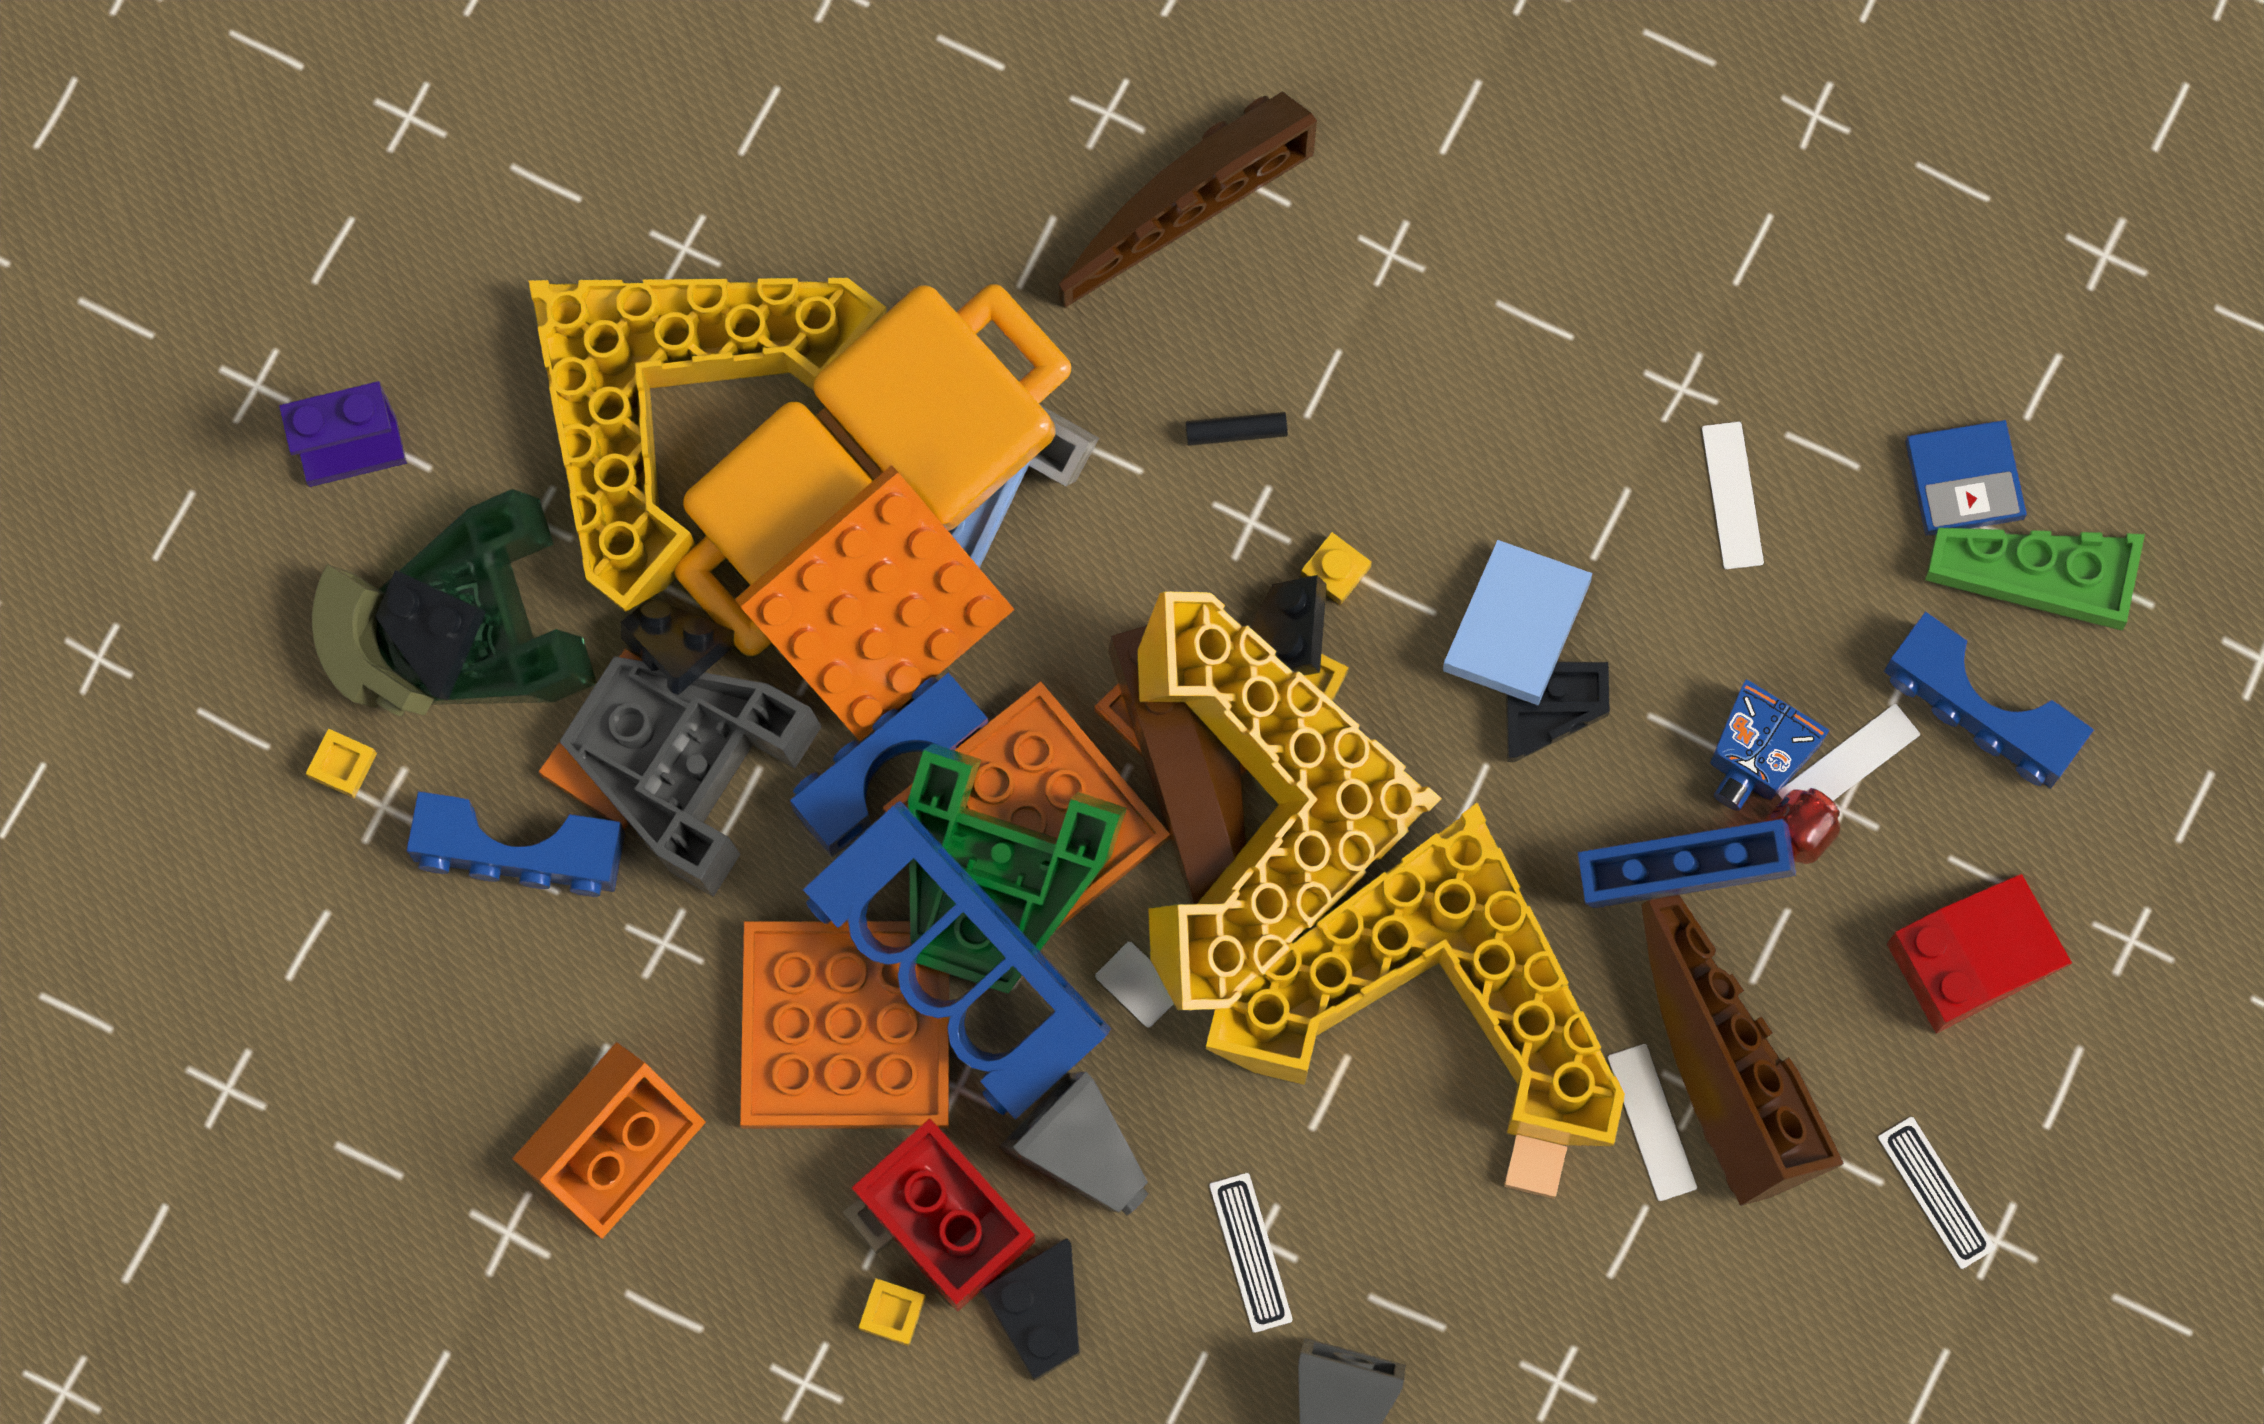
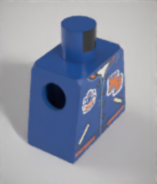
M1746 679L1738 693L1710 761L1713 767L1726 774L1715 791L1714 797L1720 803L1735 811H1740L1752 791L1771 801L1819 749L1829 729Z

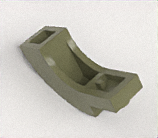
M327 564L316 589L312 611L314 644L320 663L334 686L352 702L375 708L380 705L389 712L401 717L405 711L425 715L435 698L393 671L384 661L378 647V620L375 616L385 593L353 572Z

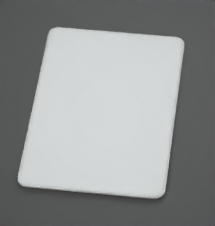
M1127 942L1095 975V978L1147 1028H1150L1174 1004L1151 960L1132 942Z

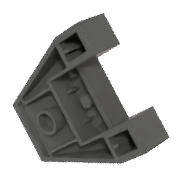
M614 656L560 739V743L667 869L675 876L714 897L741 854L728 836L704 823L752 746L795 769L822 726L809 706L769 684L703 673L683 692L676 695L667 688V677L660 669L651 671L643 661Z

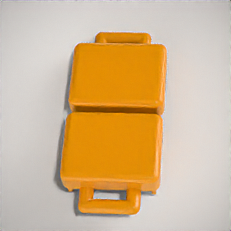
M990 284L985 286L957 312L933 287L927 285L915 287L815 377L813 383L814 393L824 404L825 408L815 416L800 402L784 404L686 492L683 499L684 509L706 536L675 567L677 580L716 624L734 630V645L741 653L747 656L760 654L772 642L711 573L714 568L727 558L751 586L891 465L948 531L956 528L1052 442L1055 436V424L1039 403L1069 377L1071 373L1070 361L1000 285ZM993 321L1034 366L1020 381L1012 375L976 335L989 322Z

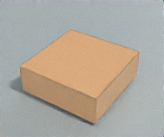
M1517 1134L1504 1187L1555 1199L1567 1146Z

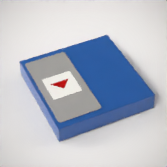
M2006 420L1907 436L1905 443L1925 536L1935 535L1938 528L1972 529L2025 519L2027 513Z

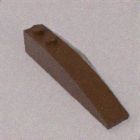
M1282 91L1271 99L1268 96L1256 99L1245 108L1243 116L1230 124L1227 121H1222L1208 129L1203 134L1202 141L1160 171L1123 205L1089 243L1059 283V300L1064 308L1314 156L1317 120L1313 114Z
M1146 625L1112 635L1108 653L1166 829L1170 833V841L1191 905H1194L1202 899L1246 845L1240 761L1185 702H1140L1137 650L1146 630Z
M1680 895L1651 899L1641 904L1650 966L1661 1015L1673 1055L1694 1111L1703 1128L1704 1137L1713 1148L1726 1175V1182L1730 1190L1735 1194L1740 1206L1772 1198L1843 1165L1844 1162L1798 1069L1789 1057L1783 1061L1778 1057L1766 1039L1772 1034V1031L1762 1016L1753 1020L1738 997L1744 990L1733 973L1729 975L1715 964L1712 957L1715 955L1716 948Z

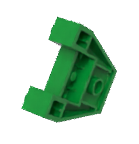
M934 743L923 750L908 797V809L1035 947L1041 951L1111 858L1127 808L1078 792L1070 799L1059 837L1055 838L966 808L981 759ZM915 859L909 863L910 944L918 940L956 905ZM962 912L922 950L916 963L978 983L1005 956L971 919ZM1012 966L989 988L1009 994L1022 975Z

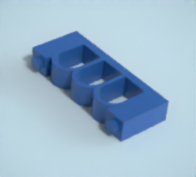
M901 801L893 805L803 889L810 897L806 901L807 906L820 921L825 924L832 921L839 928L848 920L851 938L861 953L872 961L884 964L900 963L898 972L900 991L910 1006L923 1015L935 1018L950 1016L947 1029L951 1047L958 1058L971 1068L987 1072L980 1081L986 1087L982 1093L988 1103L1002 1115L1008 1111L1016 1120L1101 1042L1111 1030L1110 1026ZM915 859L956 905L910 945L897 948L884 945L874 938L868 928L866 919L868 904L879 890ZM964 912L1005 958L972 989L958 999L944 1001L933 998L923 991L917 981L915 971L917 958L935 937ZM1014 966L1055 1011L1009 1051L997 1054L984 1052L973 1045L966 1034L964 1021L967 1009L1005 972Z

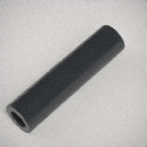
M1286 412L1186 421L1188 446L1288 437Z

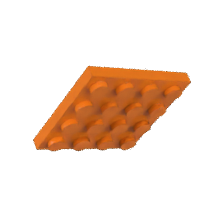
M892 465L735 598V601L860 742L873 731L874 723L891 709L895 708L898 710L912 698L913 692L922 683L931 677H937L1015 610Z
M1041 681L955 749V751L981 759L966 806L968 809L1058 838L1070 799L1078 792L1127 808L1111 858L1057 930L1170 839V833ZM912 784L882 807L883 812L886 813L899 801L908 808V797Z
M822 921L744 922L741 1128L918 1129L930 1118L939 1129H949L950 1041L947 1028L950 1016L935 1018L923 1015L910 1006L900 991L898 979L900 963L884 964L872 961L861 953L851 938L848 921L839 928L832 921L828 924ZM867 921L870 932L882 944L895 948L910 945V921ZM916 963V977L923 991L933 998L944 1001L950 1000V974Z

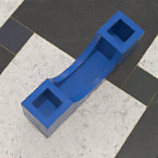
M1925 611L1883 671L1891 676L1889 679L1891 684L1909 697L1918 695L1933 706L1931 710L1934 715L1944 723L1953 727L1959 724L1975 735L1973 738L1974 742L1985 752L1993 756L2002 754L2017 765L2016 771L2028 782L2037 786H2041L2043 783L2051 789L2094 729L2053 700L2036 709L2023 712L2006 711L1987 703L1975 692L1966 675L1964 656L1967 640Z
M949 672L940 680H937L935 677L926 680L913 692L912 698L914 701L900 712L895 708L886 712L874 723L872 729L875 732L860 744L854 740L845 745L833 757L835 764L820 776L817 772L808 775L794 788L793 793L796 796L790 800L793 812L831 857L871 826L866 807L867 790L873 776L884 763L904 753L923 752L925 748L933 743L955 750L988 723V718Z
M418 791L407 852L414 862H419V869L431 873L448 874L450 867L470 870V877L483 881L497 882L500 879V875L518 877L520 878L519 883L521 885L531 888L549 889L550 883L570 885V892L599 897L601 890L615 892L625 831L621 822L570 814L561 828L545 841L526 847L508 846L491 839L480 829L475 809L469 799Z

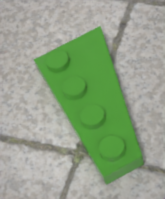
M1938 528L1934 537L1925 580L2123 631L2128 619L2145 534L2127 533L2125 538L2103 537L2102 533L2081 532L2079 536H2053L2051 531H2030L2029 535L2005 534L2004 530Z

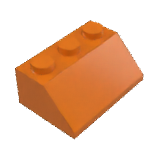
M616 1042L512 1159L549 1194L597 1236L603 1239L706 1121L644 1061Z

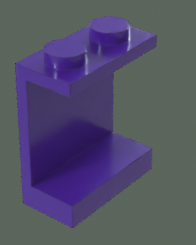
M379 381L279 405L291 456L300 454L305 479L309 487L407 464L397 417Z

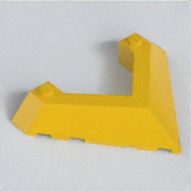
M798 278L758 279V282H728L727 279H645L643 283H623V280H579L578 284H549L548 280H528L531 297L534 302L540 344L550 385V396L563 463L566 468L572 510L579 536L587 582L626 612L665 590L676 578L675 567L679 561L696 545L691 533L659 508L650 388L791 373L814 391L813 383L815 377L886 314V306L849 278H828V282H799Z
M1162 592L1159 594L1137 650L1140 702H1185L1279 805L1197 904L1172 905L1148 909L1150 960L1177 1010L1229 1009L1242 996L1240 992L1258 975H1263L1290 949L1288 947L1289 943L1304 929L1311 928L1366 874L1365 869L1375 860L1381 859L1409 832L1407 828L1423 812L1430 811L1442 799L1428 786L1422 787L1404 771L1405 765L1377 740H1370L1358 729L1360 725L1299 671L1293 672L1275 656L1276 650L1249 626L1242 627L1223 610L1225 605L1209 592Z
M1475 803L1462 813L1459 819L1439 834H1434L1402 858L1401 862L1387 873H1382L1317 922L1314 928L1294 943H1289L1288 947L1290 949L1263 975H1258L1240 992L1242 996L1229 1009H1215L1206 1044L1207 1050L1253 1073L1305 1085L1317 1035L1440 963L1517 1082L1507 1129L1508 1134H1518L1559 1145L1613 1146L1625 1097L1617 1077L1613 1076L1601 1052V1046L1584 1012L1580 1011L1568 987V981L1530 906H1527L1519 890L1520 886L1501 848L1497 847L1485 823L1486 819L1478 803Z

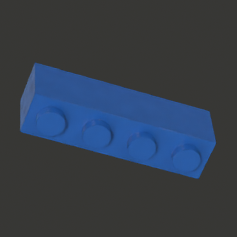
M1783 819L1578 852L1585 903L1593 909L1796 876L1789 825Z

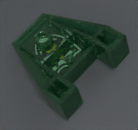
M510 489L468 508L399 570L486 610L448 701L434 697L435 699L431 705L556 702L597 684L583 637L558 629L536 638L533 637L511 566L512 562L554 544L540 498ZM392 577L379 590L386 593ZM378 621L377 643L384 661L397 674L431 695Z

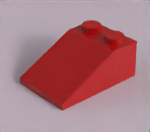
M2022 874L1921 918L1896 931L1886 944L1936 1034L2072 964Z
M930 1118L851 1187L915 1265L957 1312L1035 1243V1234Z

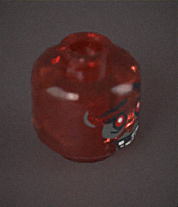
M1810 788L1807 791L1801 789L1790 791L1765 818V822L1783 819L1788 824L1794 861L1802 864H1811L1817 861L1840 834V822L1838 820L1840 811L1827 795L1814 788Z

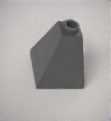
M1087 1072L1069 1073L999 1146L1007 1155L1112 1212L1122 1211L1127 1216L1148 1196V1192L1143 1188L1148 1182L1094 1079Z
M1305 1338L1298 1362L1300 1424H1382L1402 1391L1406 1365Z

